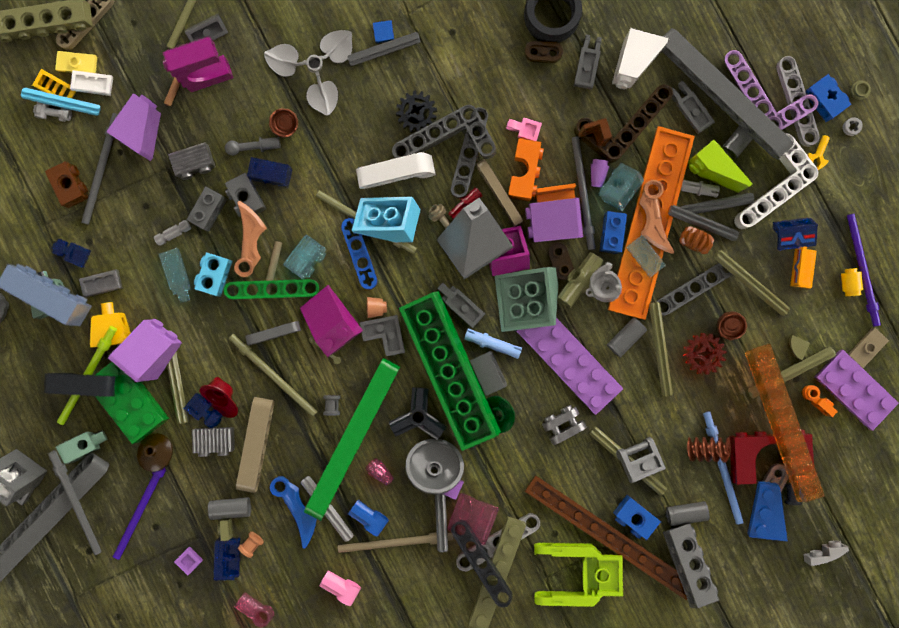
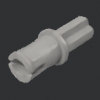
M683 180L681 191L696 193L697 196L702 194L717 198L719 194L716 192L720 191V186L705 184L703 181Z

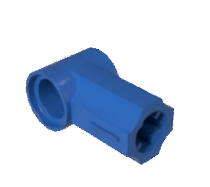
M357 500L348 513L363 524L368 532L377 537L389 521L385 515L379 511L372 510L360 500Z

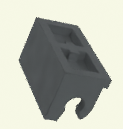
M492 350L470 360L486 396L507 386Z

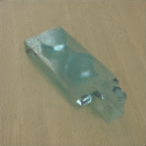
M175 248L160 253L159 257L170 290H172L174 295L178 294L180 302L189 301L190 297L187 290L191 289L180 250Z

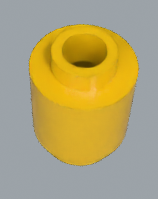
M857 268L845 269V273H841L842 291L845 292V296L861 295V290H863L862 272H857Z

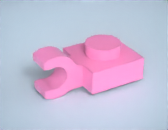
M523 118L522 123L509 119L506 129L518 131V138L537 141L542 123Z

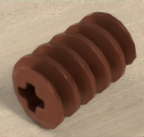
M690 437L688 438L687 453L690 461H695L697 458L699 462H702L705 458L707 462H711L713 458L714 462H719L721 458L722 462H727L728 457H730L731 447L729 438L726 439L725 443H723L722 438H719L717 443H715L713 437H711L709 443H707L706 437H703L702 443L699 442L698 437H695L694 442H691Z

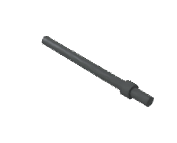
M112 113L109 127L114 122L118 114ZM106 127L105 141L81 223H90L112 142L115 138L107 133L109 127Z
M573 137L572 145L584 220L583 233L586 236L588 250L596 249L593 235L595 234V228L592 226L580 140L579 137Z
M52 451L48 455L54 466L53 471L63 485L94 555L102 552L67 476L66 472L68 470L65 464L61 462L57 451Z

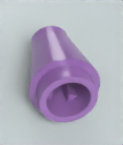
M593 159L591 164V186L603 187L609 169L608 161Z

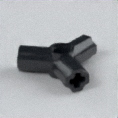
M412 387L410 412L389 421L395 437L415 427H419L436 440L442 435L447 426L427 413L429 388ZM415 412H421L424 415V419L421 422L413 419Z

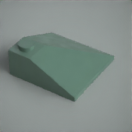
M555 267L538 268L495 276L501 332L556 325L558 281Z

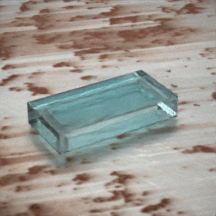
M643 235L626 247L649 277H652L666 266Z

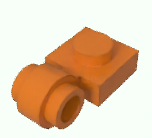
M807 385L803 388V397L806 400H810L811 404L825 416L833 417L838 412L833 408L834 404L829 399L819 397L820 390L818 387Z

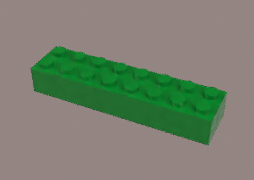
M439 291L432 292L400 307L399 310L461 450L463 451L497 437L501 431Z

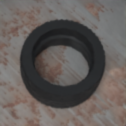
M540 0L526 1L524 9L525 24L528 31L537 40L559 43L568 39L576 31L582 17L581 0H563L571 9V19L567 25L554 29L542 25L535 16V5Z

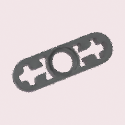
M299 321L253 333L245 336L247 346L301 331Z

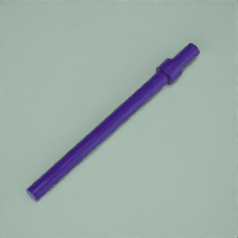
M855 214L847 215L859 270L862 272V282L868 303L866 305L867 312H870L873 327L880 326L881 322L878 314L880 309L878 302L875 301Z
M165 468L152 472L153 476L114 552L113 558L118 560L121 558L160 477L162 478L166 472Z

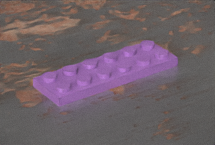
M557 318L556 325L516 331L595 415L623 390L619 383Z

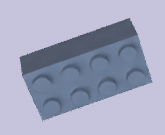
M20 264L16 266L7 265L0 277V288L65 325L81 326L92 307L86 303L87 299L80 295L75 296L71 294V290L62 285L53 284L54 281L52 279L36 274L37 271L31 267H24Z

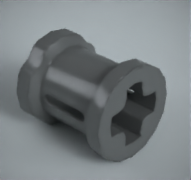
M323 395V399H325L323 415H340V411H338L340 395Z

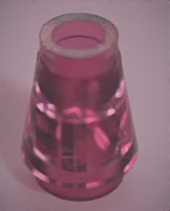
M374 458L365 468L368 471V475L385 486L389 485L394 479L384 463L377 458Z

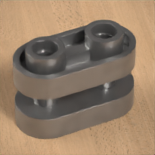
M569 405L560 410L561 414L557 416L552 414L543 419L545 421L542 424L544 430H552L554 434L549 438L552 445H556L587 428L583 420L577 422L575 417L579 415L576 407L572 408ZM568 421L571 426L560 431L558 426Z

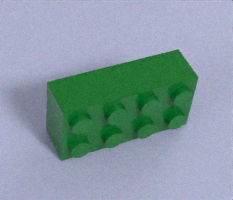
M113 362L95 374L115 376V396L95 397L131 444L142 441L170 419L144 384L133 380Z

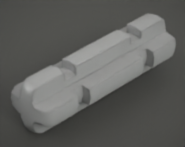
M184 220L179 225H174L163 231V234L155 235L154 240L157 245H162L166 243V240L170 241L181 235L182 232L189 231L191 226L188 221Z

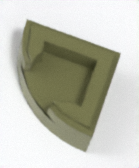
M790 335L789 345L793 355L797 359L803 360L810 343Z

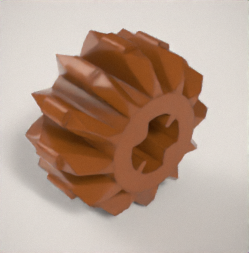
M691 226L686 227L682 231L679 240L682 246L700 254H708L714 242V238L711 235Z

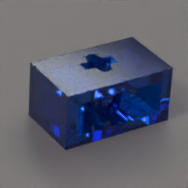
M251 157L247 176L251 180L289 187L292 168L287 164Z

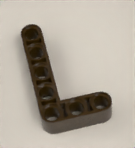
M666 84L658 86L614 139L611 138L605 146L598 147V144L594 141V133L579 137V126L593 122L589 118H581L574 129L575 135L604 160L614 163L620 159L673 95L672 88ZM658 92L665 93L666 99L660 98ZM646 106H651L654 109V113L647 112ZM634 120L640 121L642 127H635ZM621 135H627L630 141L624 142L621 139ZM609 149H615L617 156L612 157L609 154Z

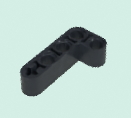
M45 373L44 393L115 396V376Z

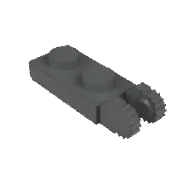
M586 34L573 86L593 89L601 52L599 50L602 37H597L595 48L589 49L590 35Z
M684 81L678 83V86L685 97L681 98L677 91L672 88V99L676 102V105L695 132L699 134L711 126L714 120L695 93L691 92Z

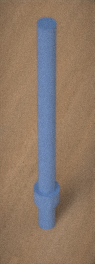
M705 412L703 416L707 426L705 428L707 436H710V439L713 437L715 443H717L718 428L714 425L711 412ZM720 458L717 463L736 524H742L743 518L727 465Z

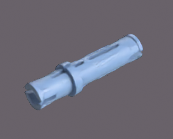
M469 328L464 337V340L476 343L482 348L487 347L516 359L519 358L522 347Z

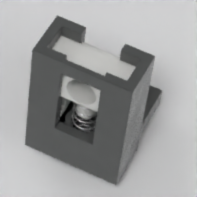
M17 449L1 457L0 502L5 506L15 501L20 505L25 504L33 490L40 485L47 470Z

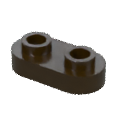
M531 41L525 48V57L531 62L556 63L563 55L562 46L556 42ZM531 51H537V55H532ZM554 51L556 56H551L550 52Z
M554 243L548 250L551 265L556 268L558 279L567 280L569 273L574 270L567 247L562 243ZM556 249L561 250L560 256L555 254ZM562 267H566L568 269V272L566 274L561 272Z

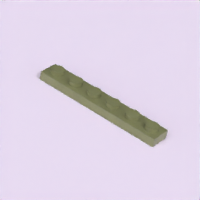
M509 516L506 518L491 559L504 581L507 579L526 527V522ZM494 575L488 576L489 584L496 585L498 583ZM483 584L468 622L469 626L474 628H489L497 606Z

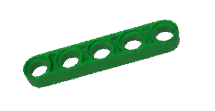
M311 279L229 282L224 287V294L229 299L315 296L319 291V284ZM309 282L316 285V291L311 294L305 290V285ZM271 283L275 284L278 289L274 295L268 294L266 290L267 286ZM294 283L297 286V291L294 294L287 293V284ZM250 284L258 287L256 295L248 294L247 287ZM230 285L238 287L237 295L231 296L228 294L227 289Z

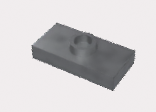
M117 269L79 279L84 298L123 288Z

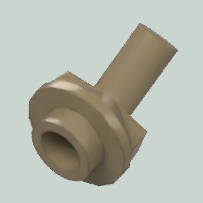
M435 204L429 209L428 217L435 222L439 219L445 229L450 224L444 215L447 211L442 204Z

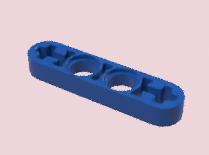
M347 218L342 222V232L360 284L363 288L371 290L377 285V276L362 234L353 236L348 240V236H351L349 230H345V228L348 227L347 223L349 222L353 225L354 219ZM354 240L361 241L362 247L359 250L352 249L351 243ZM366 258L368 260L367 267L359 268L357 265L358 260ZM370 268L372 272H368L370 278H374L371 286L364 284L366 280L365 274L360 275V272H365Z

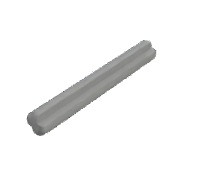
M307 476L301 481V484L309 495L312 496L317 485L310 476ZM330 504L325 516L343 540L347 542L354 535Z

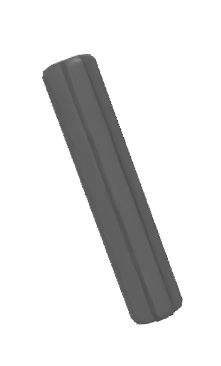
M436 494L438 552H447L446 497L444 494Z

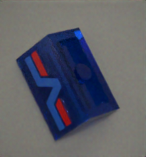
M802 218L773 222L772 229L778 234V250L816 246L818 224L813 219Z

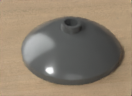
M427 439L419 442L410 450L406 459V474L409 481L418 490L427 494H443L452 490L460 482L464 471L463 458L458 449L442 439ZM435 469L437 473L434 474L431 470Z

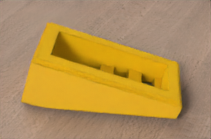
M43 69L40 70L32 86L54 95H56L57 89L62 84L63 88L59 96H63L66 89H70L71 85ZM46 77H49L50 79L48 80L45 88L42 87V84L45 81ZM53 80L56 81V84L52 91H49L48 89L50 88ZM70 89L67 98L73 99L77 91Z

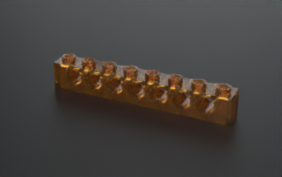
M771 344L746 351V358L797 502H808L824 497L823 489Z

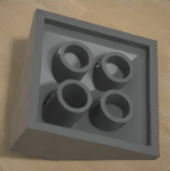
M480 198L464 207L437 239L464 279L513 248Z

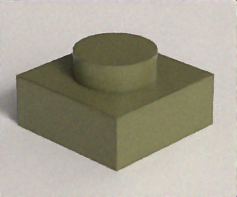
M232 518L222 519L220 524H218L217 532L218 535H221V541H229L233 537Z

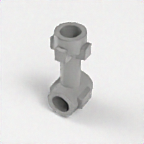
M40 102L34 105V117L46 119L47 115L59 117V121L62 122L70 121L72 118V111L69 109L49 108L48 104Z

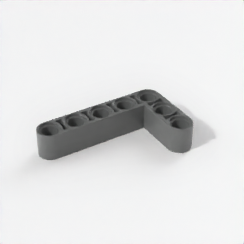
M465 105L397 142L392 148V153L395 158L400 157L398 156L400 148H406L404 156L423 153L465 129L468 130L477 150L483 158H493L496 154V146L476 108L472 105ZM473 111L474 117L472 119H465L466 112ZM450 121H457V126L455 128H448V123ZM476 128L483 129V134L481 136L477 137L473 135V132ZM433 130H440V135L437 138L431 137ZM419 138L423 139L422 146L415 147V141ZM485 145L492 146V151L488 154L482 152V148Z

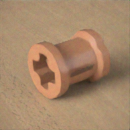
M250 532L247 540L243 545L240 544L238 549L246 557L252 558L253 552L264 541L256 533Z

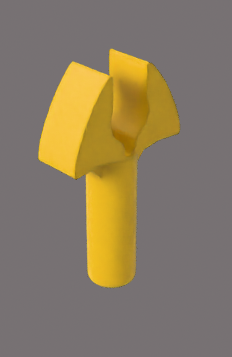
M826 135L822 136L815 154H807L812 162L817 159L818 170L829 162V160H825L823 157L830 139Z

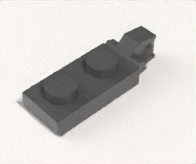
M444 283L437 288L444 295L442 297L444 303L471 328L485 315L458 288L456 289L452 286L449 289Z

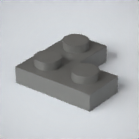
M398 315L360 322V327L363 330V341L382 338L386 356L405 353Z

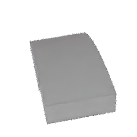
M829 541V544L822 545V551L811 550L809 554H804V562L811 566L828 563L847 553L849 547L842 544L841 541Z

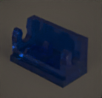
M219 537L215 541L214 580H234V578L240 576V551L238 549L240 538L221 541V537Z

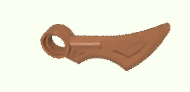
M650 180L644 185L643 194L639 202L646 213V225L640 234L655 247L673 254L674 250L663 229L658 200L664 188L660 181ZM650 185L658 187L656 195H651L648 192Z
M238 201L243 225L241 258L236 261L234 269L237 275L248 277L253 273L254 267L261 258L257 250V240L267 228L250 207ZM247 262L250 265V269L247 272L241 271L239 269L240 263Z

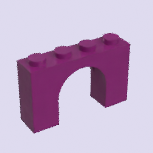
M210 37L163 52L165 57L163 64L166 71H170L172 77H176L178 83L181 82L183 88H187L190 92L234 78L228 60L224 55H218L215 44Z

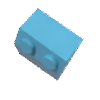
M413 197L360 198L352 232L392 242H413L421 209Z

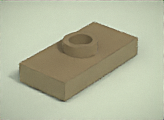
M871 328L848 355L864 368L889 340L876 328Z

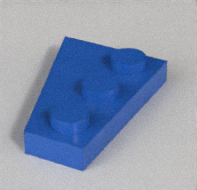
M758 481L747 533L749 537L788 541L781 491L778 483Z

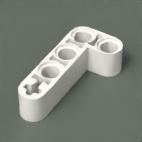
M416 153L356 169L359 188L367 189L413 177H432L435 175L432 155Z

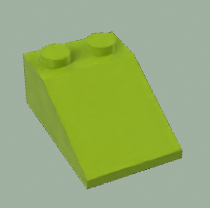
M715 140L711 141L688 161V167L692 173L698 174L699 177L739 193L752 185V182Z

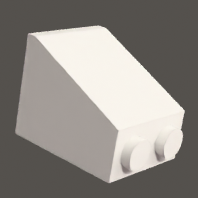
M631 28L623 41L612 84H616V87L620 89L631 88L668 42V38Z

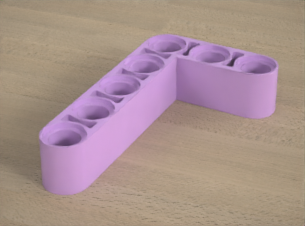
M737 50L729 51L726 54L725 65L740 91L757 107L760 104L767 105L768 112L765 115L770 120L776 121L781 130L812 113L817 108V98L813 95H806L776 112L742 54ZM732 55L739 58V62L735 65L728 63V58ZM740 72H747L749 78L746 81H740L738 74ZM750 88H756L759 94L757 97L751 98L748 96L747 91ZM806 99L812 100L813 108L805 109L803 101ZM793 110L796 114L795 119H786L785 112Z

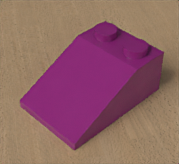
M329 285L300 308L315 342L327 357L339 351L363 331Z

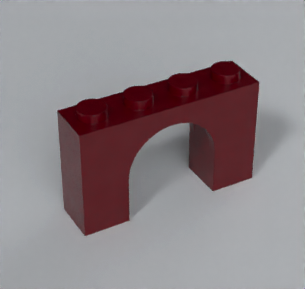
M795 429L793 433H786L785 430H775L774 434H767L766 431H755L754 435H747V432H735V436H729L731 447V481L737 485L757 484L756 457L759 451L769 444H778L786 452L789 480L794 482L815 481L812 434L805 433L804 429Z

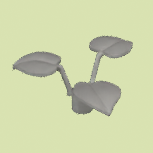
M339 30L325 35L321 40L320 49L326 55L320 57L318 55H311L307 60L299 63L297 62L299 58L297 50L289 44H280L265 51L266 62L280 76H292L296 70L295 66L307 65L308 70L316 74L318 84H313L308 88L306 95L308 103L313 109L326 116L333 112L338 101V90L331 81L321 83L319 72L323 66L322 60L328 57L335 63H343L348 60V55L352 52L351 31Z

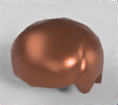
M280 108L270 115L269 126L276 136L282 138L290 137L298 128V118L290 109Z
M731 311L719 317L717 330L721 337L732 341L741 338L746 333V319L740 313Z

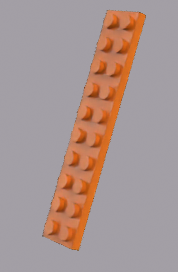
M660 126L656 128L617 276L622 284V292L616 300L609 302L607 309L609 311L646 320L664 251L655 247L640 234L646 225V213L639 202L643 194V187L648 181L658 180L662 183L664 189L658 200L663 229L668 238L673 220L668 211L671 206L677 205L695 138L693 135ZM650 185L648 192L651 195H656L658 187Z

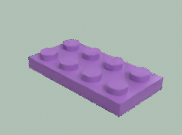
M839 350L836 356L814 377L871 431L899 404L844 350Z

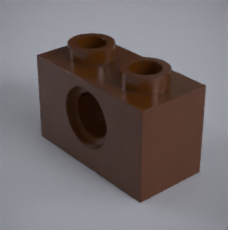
M65 161L45 171L61 206L71 208L88 199V189L84 182L80 181V172L75 165ZM71 180V186L66 188V183Z

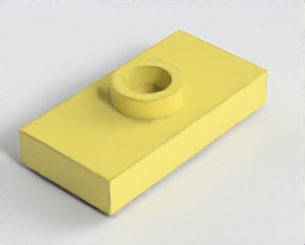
M57 51L55 70L58 72L72 73L75 70L96 73V55Z

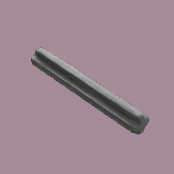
M414 32L348 55V61L351 66L418 44L420 43L419 34Z
M753 193L684 205L680 208L699 214L751 204L754 202Z
M675 205L669 208L668 214L672 217L731 241H736L739 232Z

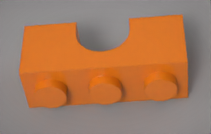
M518 139L514 161L524 163L527 167V174L522 177H511L508 192L509 198L530 202L531 198L535 197L537 186L534 185L535 178H539L540 167H537L538 159L542 160L544 148H540L541 142Z

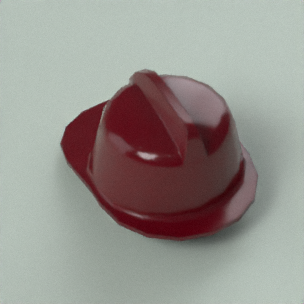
M215 377L209 385L200 387V394L219 414L227 418L237 416L238 408L232 400L233 389L228 383L219 377Z

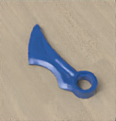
M283 476L276 477L270 484V491L274 496L282 497L298 526L302 548L304 549L313 535L317 519L304 513L306 507L300 500L299 487L290 483ZM278 481L285 484V490L282 492L275 489V483Z

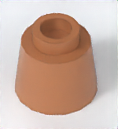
M367 297V318L383 316V313H387V303L383 302V299Z

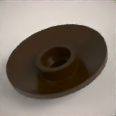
M159 433L150 434L145 437L137 451V459L140 466L149 472H157L164 469L172 458V443L168 437Z

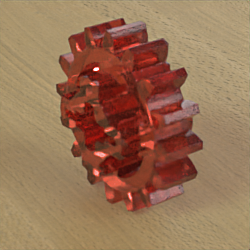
M700 333V338L698 335H694V341H687L689 347H684L687 353L683 354V357H688L685 364H691L690 370L697 368L698 374H701L703 371L705 375H709V370L715 373L717 372L715 367H723L720 361H726L722 354L727 353V351L721 349L724 343H718L719 337L713 339V334H708L706 337L705 333ZM698 344L697 349L693 351L694 347ZM705 351L712 352L706 356L698 355ZM694 358L700 361V365L695 362Z

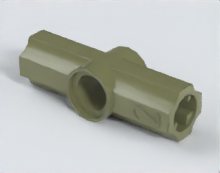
M590 252L579 268H575L569 273L567 278L569 282L557 297L558 301L571 308L581 293L586 292L590 288V278L601 267L603 260Z

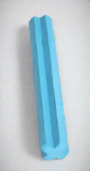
M23 88L21 91L23 99L96 116L100 113V105L29 88Z

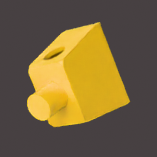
M113 302L102 303V315L92 316L90 347H98L97 344L101 338H104L110 326L117 329L111 340V345L121 344L131 334L125 314L114 313Z

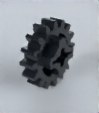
M413 91L412 96L406 93V99L400 98L402 105L397 104L396 107L400 111L396 112V116L401 117L398 119V123H404V130L409 127L410 133L414 129L419 131L432 124L431 120H436L437 116L433 113L437 112V108L433 107L435 101L429 102L430 95L423 97V91L419 95H416V91ZM408 104V105H409V109H408V111H406L405 114H404V109H405L406 105ZM416 109L417 111H420V114L417 115L413 112V110ZM429 111V116L425 120L424 115Z

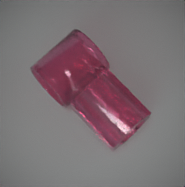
M246 592L243 593L234 607L252 619L258 627L267 626L274 617V611L270 606L263 605ZM260 612H264L267 615V620L261 619Z

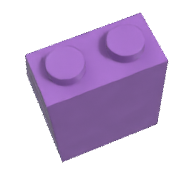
M133 93L107 130V133L151 161L154 154L161 113L156 110L157 105L142 94L138 97Z
M579 198L528 204L529 208H525L526 218L530 219L531 226L528 227V237L532 238V242L583 237Z
M143 320L110 354L108 359L136 382L155 380L159 378L182 342L177 339L175 333L166 330L159 320Z

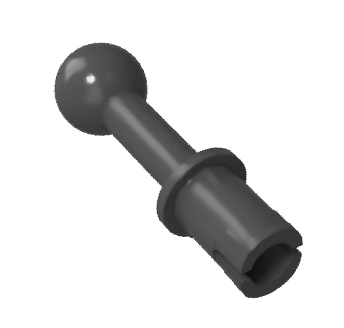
M259 137V141L239 144L232 140L228 141L225 145V151L230 156H235L240 151L260 149L261 152H264V150L281 148L279 137L265 139Z

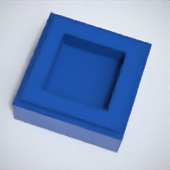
M392 20L373 23L376 43L394 40Z

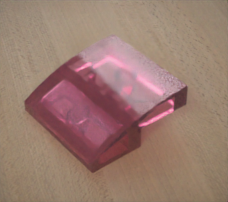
M460 493L447 529L451 531L452 525L455 522L464 520L470 525L480 543L486 545L499 508L487 502L477 500L465 493ZM459 524L456 526L458 534H465L466 529L463 525Z

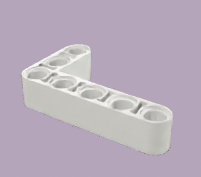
M786 134L792 140L793 147L779 158L791 175L735 216L734 223L739 229H747L754 226L817 178V167L792 135ZM792 155L797 157V163L792 161ZM804 170L809 173V178L804 177ZM788 182H792V183H793V185H794V189H793V190H791V189L789 188ZM773 193L779 196L778 201L773 199ZM758 204L764 207L763 213L758 211ZM743 215L748 217V224L742 221Z

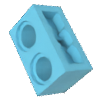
M206 252V255L200 261V273L196 275L194 280L195 289L221 297L232 261ZM217 260L219 266L216 270H212L211 263ZM211 278L213 285L207 289L205 282Z

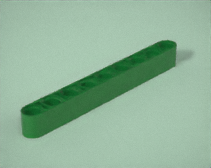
M385 358L382 359L319 480L304 513L319 521L323 519L400 366Z

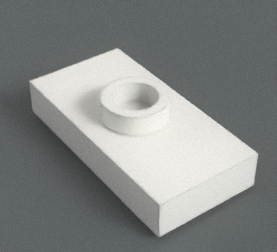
M73 70L70 89L72 91L111 96L113 77L111 75Z

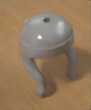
M606 263V265L601 266L592 274L590 288L586 290L588 297L594 296L599 301L612 302L620 296L622 284L618 276L613 271H610L612 269L611 263Z

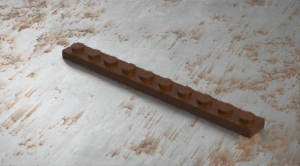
M534 475L524 490L527 494L618 555H622L624 559L687 600L675 568Z

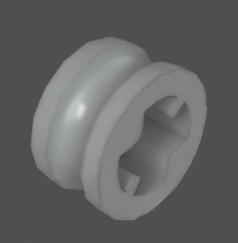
M854 117L845 121L843 124L844 133L848 136L858 134L863 127L861 120ZM849 122H851V124L854 123L856 125V127L853 130L849 129Z

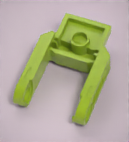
M592 543L534 544V555L552 554L554 557H583L582 576L584 590L583 592L537 591L534 593L535 604L542 606L594 607L603 596H623L622 555H602Z

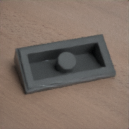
M219 13L185 30V34L191 43L206 37H210L213 41L228 33Z

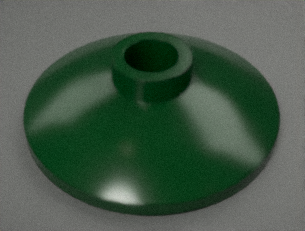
M488 397V404L501 433L509 431L515 423L513 407L502 397Z

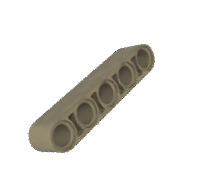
M254 397L236 490L256 493L258 490L274 409V400Z

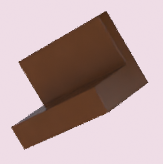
M606 118L583 125L578 133L579 137L594 133L598 147L605 146L612 138Z

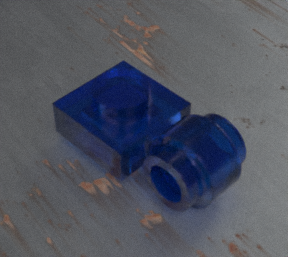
M59 238L57 241H54L52 253L61 257L66 254L63 260L84 268L91 252L90 249L73 242L68 246L69 242Z
M196 393L184 407L196 420L204 417V424L209 428L217 427L222 421V414L215 409L209 411L212 404L199 393Z

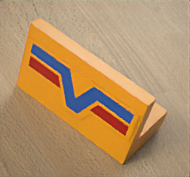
M804 246L795 249L790 286L812 288L816 250H808Z

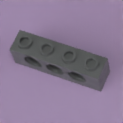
M689 523L663 531L690 608H700L718 601V590L710 578L711 572L704 562L703 550L697 543L695 529ZM684 541L687 543L686 551L682 547ZM691 560L694 562L693 570L690 568L689 565ZM698 579H699V580L701 581V583H702V586H701L700 589L697 587V580H698Z

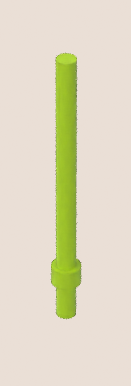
M110 326L104 338L100 339L97 344L98 349L83 375L93 374L103 354L109 350L112 344L111 340L117 331L115 327ZM71 395L57 423L65 424L80 395Z

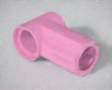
M329 570L319 585L337 596L340 602L348 606L353 604L361 590L357 583L348 579L344 580Z

